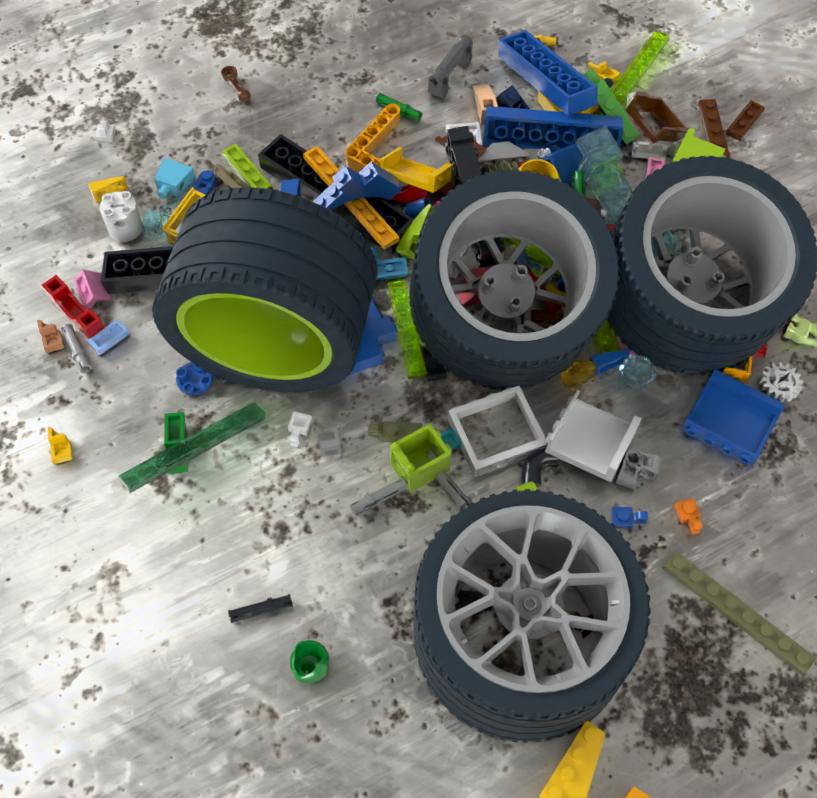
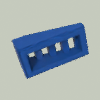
M627 349L591 356L588 367L594 376H598L627 363L630 352Z

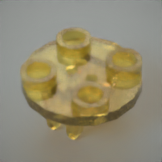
M576 360L572 363V367L561 373L559 377L565 387L572 388L575 393L579 390L581 394L583 392L581 385L589 380L592 382L596 380L597 367L594 362Z

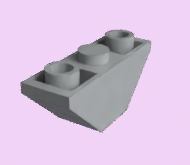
M510 142L492 143L480 156L478 163L481 162L482 171H484L486 164L491 168L492 164H496L498 167L499 163L505 165L506 162H509L511 165L515 161L520 166V163H525L529 160V153Z

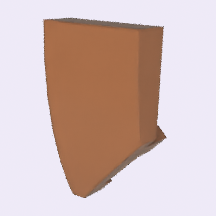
M37 320L45 352L49 353L65 348L61 332L57 329L56 325L52 323L48 325L43 323L42 320Z

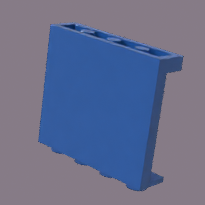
M714 369L681 430L685 431L689 436L702 440L709 446L718 448L724 454L739 459L743 464L753 466L786 404Z

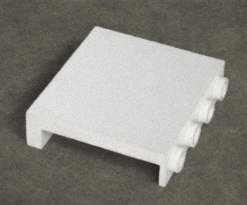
M577 390L574 396L570 395L566 403L568 407L562 409L559 416L561 420L555 421L552 428L554 432H549L545 443L548 444L545 452L606 481L612 482L642 418L634 416L631 423L577 399L580 393Z

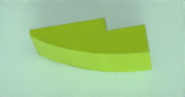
M428 204L412 221L396 248V251L408 260H414L420 231L429 213L434 209L431 204Z

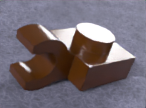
M531 310V321L545 329L549 328V325L553 326L563 319L562 313L550 315L548 310Z

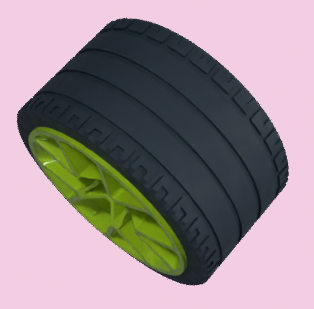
M241 187L220 190L198 199L185 214L153 302L152 316L157 329L172 348L187 360L212 374L242 385L269 391L310 392L322 390L346 379L355 367L378 275L376 257L368 242L351 224L318 203L294 194L266 188Z

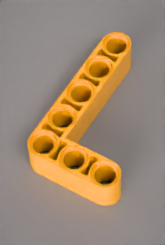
M397 104L387 105L347 147L345 151L346 165L359 173L370 162L380 166L381 159L373 156L371 153L400 123V107Z

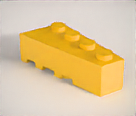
M589 721L585 722L538 798H587L606 733Z

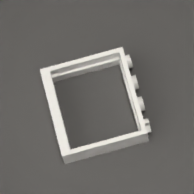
M520 386L508 387L502 392L491 393L485 398L473 399L468 404L457 405L448 410L447 419L462 443L460 448L474 478L525 460L528 455L537 449L547 448L546 438ZM516 399L536 440L478 461L459 419Z

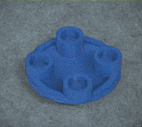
M192 362L176 370L177 386L181 392L187 395L202 394L208 390L213 382L214 377L212 373Z

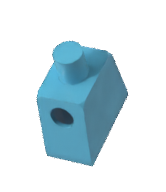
M164 158L155 176L156 186L159 190L157 195L162 199H166L169 194L176 197L181 196L196 179L193 168Z

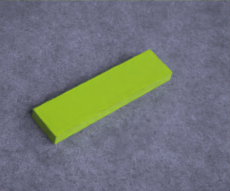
M236 143L222 150V155L250 187L273 189L270 182Z

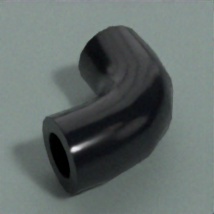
M546 448L535 450L527 456L522 465L521 484L532 481L536 487L542 486V469L545 467H558L560 459L546 453Z

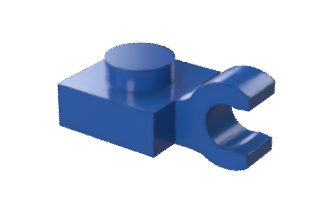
M612 507L611 509L612 523L616 526V529H632L633 524L647 523V511L633 513V507Z

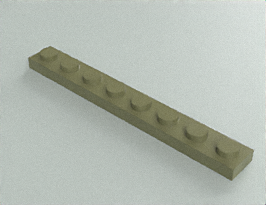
M677 551L663 565L662 568L800 675L804 676L817 659Z

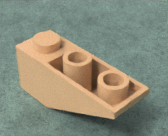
M489 84L472 86L480 124H485L487 106L498 107L496 97Z

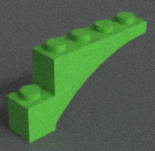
M592 68L583 75L598 87L597 105L603 115L623 117L621 139L624 144L627 145L639 137L640 133L604 79L600 81Z

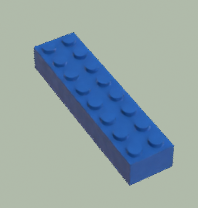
M527 30L498 39L499 58L568 116L574 115L577 112L597 105L598 87Z
M487 106L483 146L489 147L492 143L510 142L523 150L549 148L551 152H555L559 148L562 149L571 144L582 143L585 155H590V150L599 147V149L606 150L608 157H618L623 132V117L581 113L568 116L564 112Z

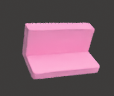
M82 269L73 281L82 305L86 309H91L98 300L110 302L111 296L100 282L101 273Z

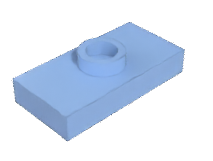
M117 319L87 341L101 355L128 336L130 332Z

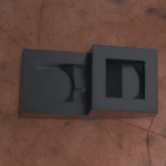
M421 346L420 353L428 382L446 379L444 366L440 365L438 360L432 357V354L429 350L427 351L425 346Z

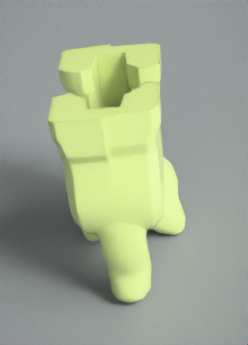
M796 314L792 318L783 337L792 339L799 344L803 343L817 347V341L808 338L809 333L817 338V320L810 322Z

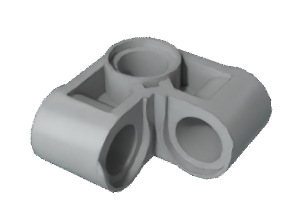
M636 449L628 450L620 463L615 484L634 490L638 475L649 480L657 479L662 459L657 455L648 454ZM628 458L633 459L635 463H631Z

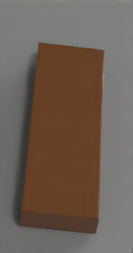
M750 100L726 130L725 134L741 141L764 112L765 107Z

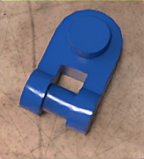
M208 170L201 172L192 187L205 195H209L212 193L217 182L215 174Z

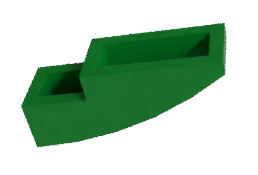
M184 412L165 414L164 445L168 474L188 472V448Z

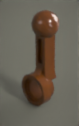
M234 66L222 68V78L233 87L238 94V99L244 103L248 102L251 94L236 79L238 75L237 69Z

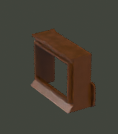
M637 91L636 96L625 109L653 144L657 141L675 142L681 140L689 130L661 97L649 96L646 92ZM639 112H649L662 127L658 134L653 131Z

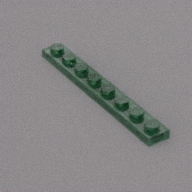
M253 402L118 475L119 480L128 492L132 493L266 419V413L256 402Z

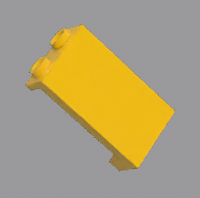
M401 147L385 155L380 161V167L396 176L399 181L432 193L452 180L453 164L446 163L436 169L404 158L402 156L403 148Z

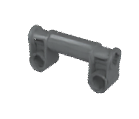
M464 34L459 38V42L454 44L435 69V73L428 78V93L444 99L449 90L450 73L457 64L466 68L470 65L473 41L468 35Z

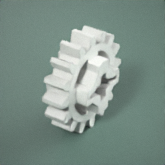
M779 362L778 366L772 363L770 367L767 366L760 376L759 384L763 385L762 391H767L766 395H772L774 399L779 398L780 402H783L786 398L789 402L792 398H796L802 390L803 380L799 379L800 373H795L796 368L790 369L789 364L783 366L782 362Z

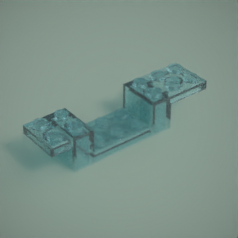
M604 126L578 138L575 143L584 156L578 168L585 172L584 178L603 210L607 211L606 215L611 223L615 224L633 190L617 165L624 154L607 126ZM670 230L663 232L662 237L667 251L675 248L678 243ZM651 238L652 253L655 258L658 255Z

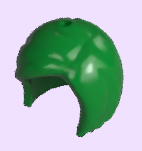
M313 640L298 642L290 655V668L294 673V677L302 683H313L323 679L329 668V653L325 646Z

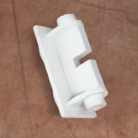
M639 140L632 143L633 158L648 159L651 157L666 160L668 145H665V143L649 145L650 142H641Z

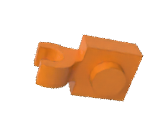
M694 498L675 503L673 507L681 524L687 523L692 535L700 533V529L703 526L699 519L702 515Z

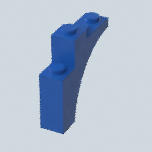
M370 162L359 173L345 165L333 176L335 182L313 202L332 211L344 203L365 197H381L391 200L402 190V187L396 176L373 162Z
M373 296L355 367L350 375L383 363L385 352L382 345L396 341L398 329L395 322H391L389 316L384 318L381 310H377V304Z

